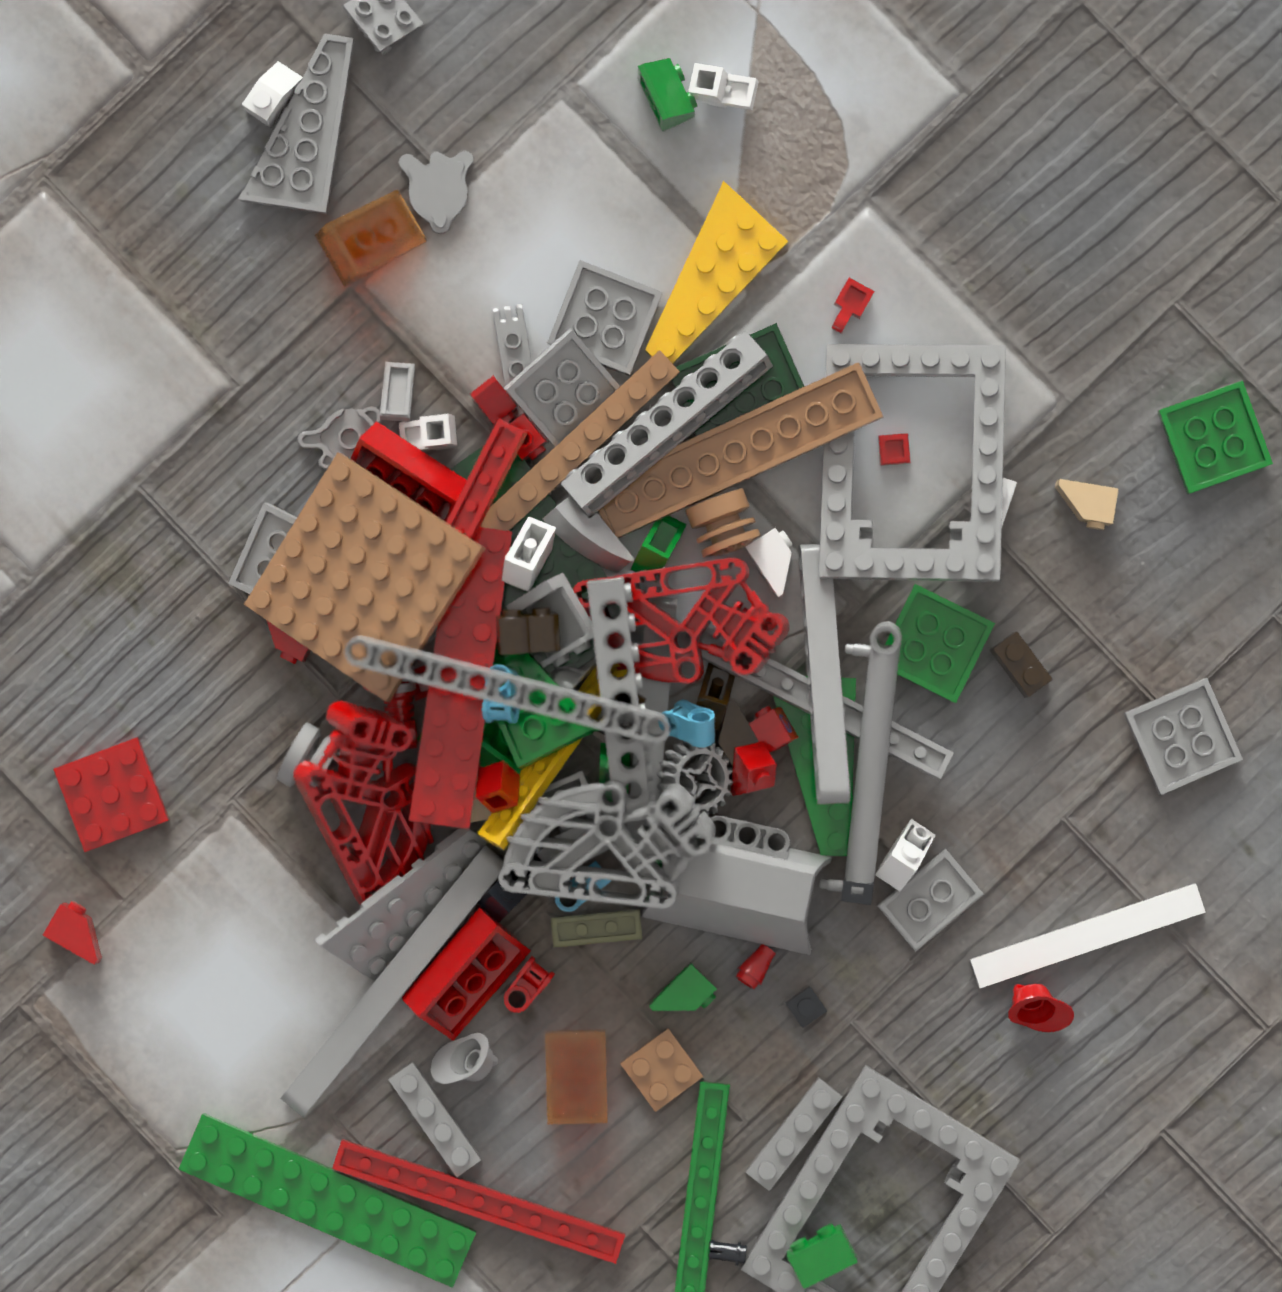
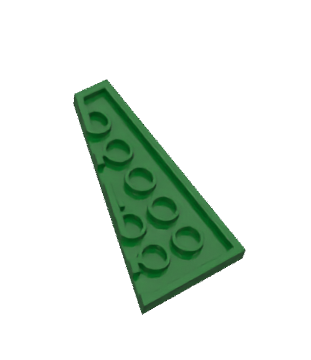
M841 678L842 696L855 702L856 678ZM773 696L776 708L782 707L799 737L787 745L820 855L847 856L853 800L854 737L845 733L850 788L849 803L818 804L810 714Z

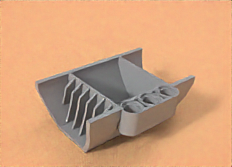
M713 816L710 818L713 822L721 820L726 824V834L720 838L714 836L708 851L702 855H695L685 870L679 873L675 879L678 883L679 891L675 902L667 908L645 907L642 911L641 917L810 955L811 946L806 919L813 884L818 872L824 866L831 863L832 857L789 848L790 837L782 829L726 816ZM744 827H751L756 832V839L751 844H745L740 840L739 833ZM698 833L697 837L702 838V834ZM774 833H779L785 838V846L779 851L771 849L768 844L769 837ZM674 852L670 854L672 857L671 862L662 864L661 869L668 876H671L675 870L674 865L679 859ZM661 886L659 891L662 892V897H667L666 887Z

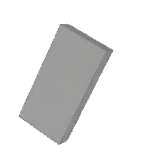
M385 362L380 420L410 422L415 364Z

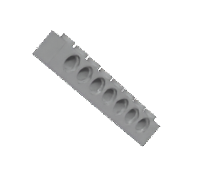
M746 331L732 337L725 348L719 353L709 356L703 366L696 372L686 375L680 385L672 392L662 395L657 404L649 411L639 414L634 423L626 430L616 433L611 442L603 449L596 450L580 468L570 471L561 484L590 518L773 367L769 357ZM733 362H740L737 368L729 369ZM717 381L714 387L706 388L709 382ZM694 399L691 406L683 407L686 401ZM671 418V421L668 425L663 427L660 426L663 420ZM648 437L645 444L637 446L640 439ZM625 456L622 463L614 465L617 458ZM602 475L599 482L591 484L594 477Z
M623 577L587 581L600 696L614 701L616 694L625 692L631 697L629 705L645 709L644 703L638 704L637 692L643 691L641 673L635 674L633 663L639 661L637 643L631 644L630 632L636 631L634 613L628 614L626 602H632L630 583L624 584ZM609 602H615L621 608L620 614L614 618L607 617L603 612V607ZM613 632L622 634L624 643L620 647H611L606 640L609 634ZM622 662L627 666L628 671L623 677L612 675L610 668L614 663ZM602 707V713L604 717L606 712L605 709ZM622 713L617 719L619 724L629 722L633 725L635 722L634 716L630 713ZM605 731L610 780L620 781L624 786L629 782H637L642 787L638 795L631 796L627 794L626 817L633 814V811L647 807L651 802H656L655 792L649 793L648 781L653 780L651 762L645 763L644 751H650L649 742ZM626 752H633L638 756V761L633 766H626L621 761L622 755ZM612 790L613 803H616L620 800L619 795L616 791Z

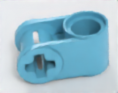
M494 665L490 667V669L519 676L514 669L506 666ZM506 682L504 686L499 687L500 692L506 697L513 696L517 692L516 686L511 682ZM484 699L482 715L486 723H492L493 720H508L510 724H515L518 721L520 708Z
M681 699L675 703L673 709L661 713L665 715L669 722L668 736L678 738L690 743L694 747L700 748L708 747L715 742V720L712 710ZM658 721L659 726L663 731L664 724L661 721Z

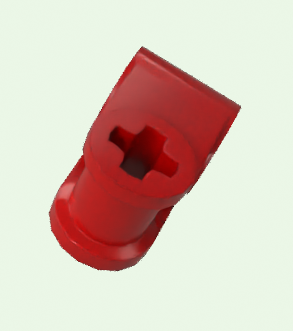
M531 956L516 975L517 978L504 995V1004L513 1013L525 1011L555 975L553 971L548 972L536 963L534 956ZM530 970L536 973L542 979L539 980L537 977L530 973ZM518 990L525 994L526 1002L523 1006L514 1007L509 1003V995L513 991Z

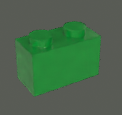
M833 1224L824 1226L817 1231V1236L809 1240L806 1237L798 1239L790 1245L791 1249L787 1250V1258L803 1289L858 1263L857 1255L841 1224L835 1227Z

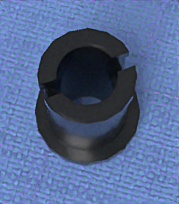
M711 1240L710 1249L712 1250L709 1252V1260L735 1262L736 1266L739 1263L745 1264L746 1245H741L739 1241L738 1244Z

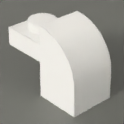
M695 63L688 92L695 99L722 108L731 106L753 110L759 81L756 78L728 74L723 67Z
M454 415L420 417V420L399 422L400 437L422 451L443 450L457 446Z

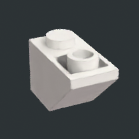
M910 819L885 856L875 875L898 891H901L917 871L936 835L913 819Z

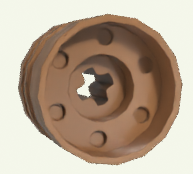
M743 488L708 499L685 510L692 529L706 527L707 533L696 539L698 544L708 541L712 543L711 546L701 550L703 558L723 556L740 550L761 536L759 529L748 532L744 530L745 527L756 522L754 518L740 519L739 517L740 513L750 507Z

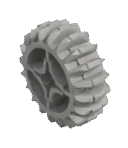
M683 741V744H673L674 751L668 750L665 752L668 761L662 760L658 762L664 769L663 772L656 774L657 777L662 778V783H659L656 787L664 790L670 784H681L694 798L692 805L699 804L698 812L700 814L703 811L707 815L708 813H718L717 806L726 805L723 796L732 795L727 789L728 785L734 783L732 779H729V774L732 773L733 769L726 766L729 760L728 758L722 759L724 751L721 747H715V743L704 748L694 747ZM696 755L695 760H691L689 766L684 768V763L689 758ZM689 774H695L694 776H697L696 780L702 783H696L697 781H694V777ZM708 789L707 793L695 802L696 797H700L702 791ZM668 800V801H671V802H670V805H673V806H676V805H677V804L674 805V802H675V801H673V800Z

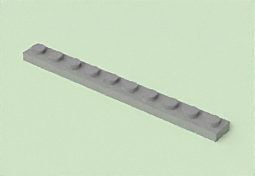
M707 627L700 637V642L722 647L726 639L722 635L719 639H714L713 634L716 630ZM685 631L681 632L677 638L678 645L683 649L688 648L691 644V636ZM701 649L703 660L810 714L807 677L772 659H769L758 673L741 675L733 670L731 661H724L722 658L708 654V651ZM752 657L743 658V664L748 666L753 664ZM842 696L845 733L860 740L863 706ZM892 721L888 755L940 781L954 752Z

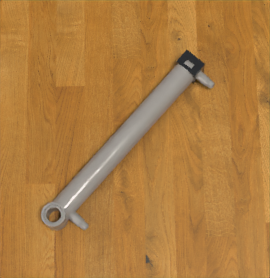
M882 622L874 628L870 638V645L847 644L845 647L846 654L869 657L845 877L844 880L821 879L819 887L822 889L842 892L841 901L871 905L873 899L902 639L901 630L892 622ZM883 631L892 633L894 643L887 646L882 645L878 640V634Z

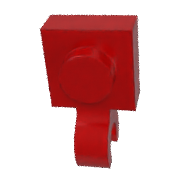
M849 277L834 303L841 310L831 329L841 334L851 315L860 319L875 291Z

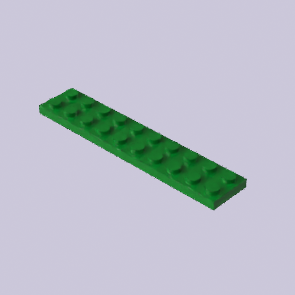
M205 1113L201 1115L178 1169L452 1288L477 1232L474 1229L342 1172L333 1170L328 1166Z

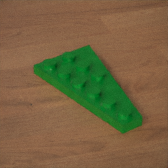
M496 642L493 666H506L514 669L521 677L560 687L530 653L501 655L497 652ZM536 689L530 692L529 698L534 704H542L546 700V695L543 691ZM564 697L558 703L559 708L565 712H570L576 707V703L570 697ZM520 709L519 718L515 724H510L508 720H497L519 769H523L599 730Z

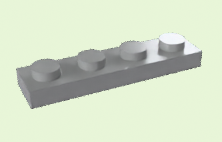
M414 1061L388 1079L456 1177L482 1160Z
M818 1077L745 1172L770 1191L843 1096Z

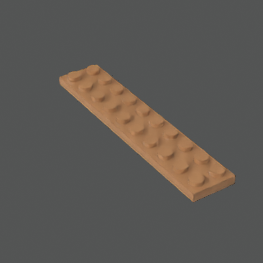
M857 362L677 445L598 512L603 521L619 539L882 419L884 416L862 367Z

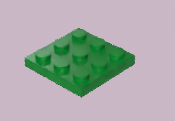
M1243 380L1157 411L1187 495L1273 464Z
M914 584L895 622L902 633L897 675L956 703L995 623ZM892 633L889 634L884 644L885 646L894 643Z

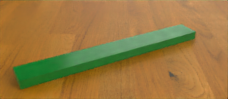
M700 1081L674 1292H705L730 1084Z

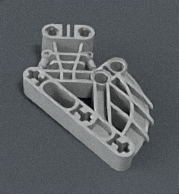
M609 780L604 784L574 787L560 792L553 797H540L539 803L542 804L531 813L521 814V819L524 821L513 836H507V841L510 842L505 856L503 868L499 874V883L505 890L510 892L667 908L675 902L678 895L679 886L675 879L680 872L685 870L695 855H702L708 851L716 832L715 825L704 811L701 814L698 812L699 804L693 806L694 798L679 784L666 786L657 802H651L647 807L633 811V814L626 817L627 790L620 781ZM614 790L618 793L620 800L616 803H611L606 800L604 792ZM668 800H673V801H675V802H674V805H675V804H677V805H676V806L670 805V802H671V801H668ZM595 812V819L575 817ZM647 818L651 827L648 829L645 824L640 826L638 832L643 838L639 842L624 823ZM612 820L615 822L617 830L614 832L605 831L602 827V821ZM557 825L587 829L575 840L545 837ZM698 833L702 834V838L697 837ZM607 844L628 871L579 865ZM537 847L563 849L548 862L532 860ZM674 852L679 859L674 865L675 870L671 876H668L655 860L661 859L663 863L668 864L672 860L670 854ZM511 870H516V875L519 876L517 881L513 880V876L509 874ZM529 871H531L530 877L526 876ZM571 876L576 877V882L579 883L577 887H572V882L569 881ZM590 877V878H592V879H591L590 884H589V889H586V887H587V885H588V883H586V881H587L588 878ZM608 879L634 882L641 887L642 893L626 894L603 891L598 888L596 881ZM649 884H652L650 891L652 892L650 896H646ZM661 886L666 887L667 897H662V892L659 891Z

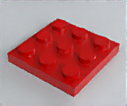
M139 737L54 768L84 852L170 821Z

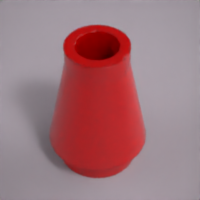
M761 944L737 968L738 973L735 977L747 987L755 990L758 985H762L776 953L766 945Z

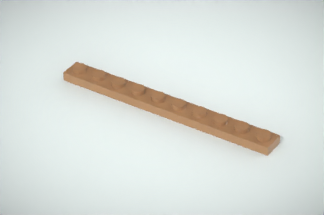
M659 350L489 508L480 527L510 531L560 485L570 471L578 468L588 459L593 452L602 446L672 381L680 371Z

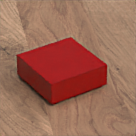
M908 433L878 436L880 466L911 463Z

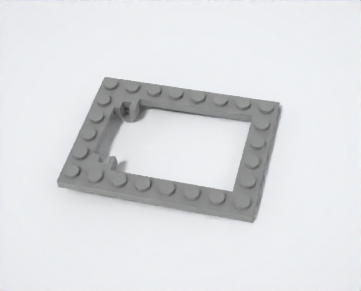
M827 344L826 377L857 362L860 363L865 376L975 377L971 522L950 521L949 549L872 548L873 521L852 520L855 431L823 445L819 578L1000 582L1006 345Z
M865 1065L747 1256L745 1264L741 1266V1270L777 1292H838L821 1281L803 1289L791 1263L785 1260L784 1256L860 1133L862 1132L879 1143L883 1137L882 1133L885 1127L890 1126L895 1119L958 1158L950 1168L944 1183L962 1195L902 1292H939L1020 1160Z

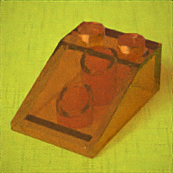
M398 189L325 224L315 234L316 239L344 287L373 273L427 241Z

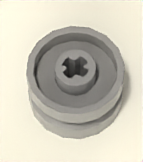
M306 722L293 741L280 767L276 780L289 787L295 785L293 777L295 768L304 761H311L317 765L324 755L323 751L330 743V735L322 741L317 749L321 738V730ZM339 748L334 755H340ZM333 757L329 758L323 768L334 771L337 762L333 760ZM312 780L310 784L316 787L317 785Z

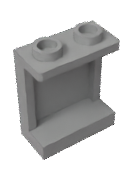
M564 573L548 579L506 606L507 609H520L522 614L533 613L532 608L550 607L551 612H556L559 615L560 650L545 652L547 659L540 662L543 668L552 663L556 668L571 659L568 654L572 651L578 655L591 647L589 641L594 639L592 622Z

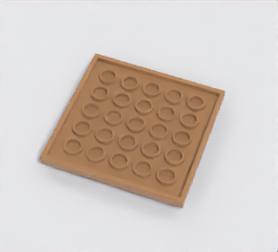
M337 452L244 605L384 701L390 702L404 678L350 664L345 657L347 644L356 636H367L422 650L485 548L344 454ZM356 643L352 646V653L355 657L365 658L368 655L365 645ZM385 651L381 655L382 662L385 665L393 666L397 664L398 658L394 652Z

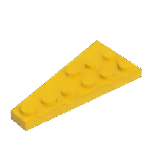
M723 181L646 346L645 352L651 357L660 350L674 364L788 243L785 237L725 181Z

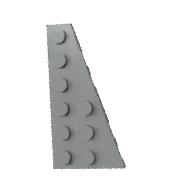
M331 34L323 35L301 82L298 83L288 107L285 108L267 142L264 153L257 166L255 165L251 178L245 189L242 190L238 198L239 201L327 214L354 38Z

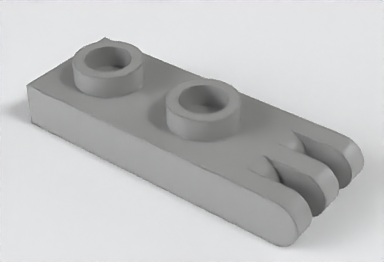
M522 304L516 305L518 317H512L510 306L504 307L506 319H500L501 313L499 308L493 309L505 386L532 363Z

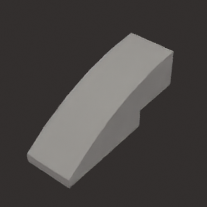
M571 495L542 518L546 524L556 527L555 534L571 548L606 569L618 573L634 560V557L598 513L589 518Z

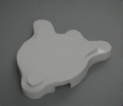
M461 151L452 158L446 157L440 152H433L428 165H423L410 154H405L399 159L401 169L410 180L409 197L414 211L430 224L432 230L438 234L446 233L450 229L451 222L462 211L463 207L465 208L468 199L466 174L474 160L472 154L468 151Z
M373 406L365 409H341L328 417L325 423L317 430L300 433L298 435V443L305 449H321L323 455L319 459L318 464L321 468L327 470L337 452L351 458L358 439L376 421L381 423L380 411Z

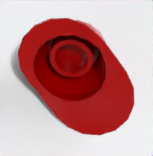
M1016 984L1014 986L1012 1006L1008 1011V1018L1011 1022L1040 1032H1056L1065 1029L1074 1020L1072 1007L1065 1002L1053 998L1046 986L1042 984L1026 986Z

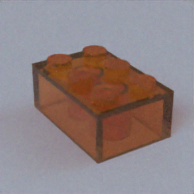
M606 1029L546 1031L547 1125L608 1123Z

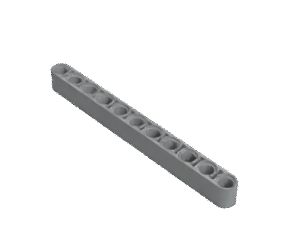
M367 636L354 637L345 648L347 661L354 666L651 743L663 742L669 735L668 719L664 714ZM361 643L365 645L368 655L365 658L355 657L352 653V646L354 644ZM385 651L394 652L398 658L397 664L393 666L385 665L381 659L382 653ZM414 659L424 660L427 664V671L422 674L415 673L411 668V662ZM450 666L456 670L457 678L453 681H446L441 677L440 670L443 667ZM475 674H481L486 678L487 685L482 689H476L471 685L470 677ZM504 682H511L516 686L517 692L513 696L506 697L500 692V685ZM536 689L543 691L546 695V700L542 704L532 703L529 698L531 691ZM570 697L575 701L576 707L570 712H565L559 708L558 703L562 698ZM593 705H600L605 709L606 713L601 719H593L588 714L589 708ZM622 713H630L634 716L635 722L630 727H623L618 723L617 719ZM651 721H661L664 724L663 732L658 735L651 734L647 730V726Z
M486 845L482 848L280 1098L302 1117L308 1113L498 878L504 865V860Z

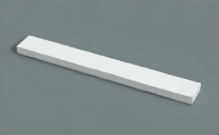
M1191 884L969 960L978 986L983 988L1205 913V909L1197 885Z

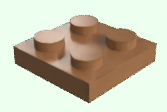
M669 1028L620 1062L655 1112L703 1078L700 1070Z

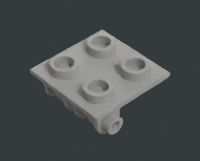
M351 0L342 6L348 13L347 16L352 18L358 25V30L360 32L363 31L365 39L368 38L375 46V51L381 52L382 55L391 50L392 47L390 45L423 25V22L405 0Z

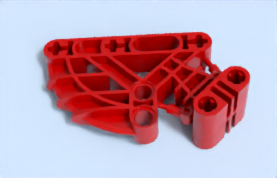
M725 558L591 579L600 580L623 577L624 584L630 583L632 602H626L627 611L630 614L634 613V617L640 620L635 622V626L646 625L667 640L638 645L639 661L633 662L635 674L641 673V677L669 683H694L699 681L704 674L701 649L708 651V654L722 658L724 661H731L733 670L741 675L758 673L770 659L768 657L770 653L776 651L774 649L775 646H779L790 630L788 619L782 614L768 613V606L746 584L745 581L749 577L750 570L748 564L739 558ZM733 563L735 567L741 568V573L736 575L737 579L735 580L733 576H720L719 570L732 569ZM707 567L711 570L712 579L706 585L677 590L669 586V576L676 571ZM645 577L647 581H660L661 586L649 587L648 593H646V590L640 589V584L644 583ZM585 580L578 582L574 586L573 591L591 620L590 604L587 599L581 596L582 593L586 592L587 581H591ZM738 585H741L747 594L745 597L752 605L747 613L740 610L744 602L737 601L733 607L725 604ZM704 591L682 623L650 600L652 598ZM609 602L603 607V612L607 617L612 618L608 611L607 605H614L617 603ZM771 619L773 622L778 623V629H774L775 634L773 631L768 630V624H772ZM711 622L717 628L713 638L719 639L722 635L726 639L722 647L700 642V637ZM684 631L691 636V644L686 649L681 648L677 642L679 634ZM618 632L609 634L606 639L611 647H620L624 643L623 635ZM669 645L671 657L649 652L645 648ZM752 657L753 664H749V666L744 665L743 658ZM687 661L692 662L696 668L695 675L690 679L686 678L682 673V666ZM616 662L618 665H620V667H616L617 671H628V668L624 663Z
M337 701L331 704L327 710V721L337 730L331 732L329 737L330 743L323 751V757L317 765L311 761L300 763L295 768L293 777L356 901L361 905V903L372 896L369 893L370 891L376 893L396 876L399 875L402 878L413 869L411 865L418 859L424 861L423 855L427 843L431 845L434 843V839L430 831L431 824L409 821L414 782L409 784V780L412 776L416 775L417 766L412 763H404L393 769V758L396 753L406 750L412 741L411 731L381 710L367 709L361 705L359 707L353 703ZM338 748L340 749V756L334 755ZM333 757V760L339 763L338 772L323 768L329 758ZM382 760L384 776L377 780L370 779L373 773L380 774L381 770L377 766ZM312 780L317 785L316 787L310 784ZM391 791L390 796L384 800L385 794ZM328 798L340 819V825L335 831H331L321 812V804ZM341 799L367 804L359 832H357ZM394 823H396L400 831L395 847H393L389 839ZM344 844H349V848H347ZM384 854H386L388 859L380 868Z

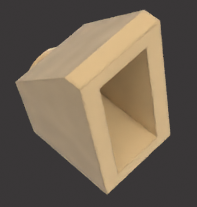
M1064 479L1056 481L1055 488L1077 519L1087 522V528L1104 530L1105 525L1110 526L1113 524L1118 488Z

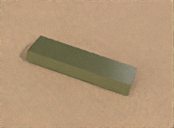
M640 909L551 917L553 948L642 939Z

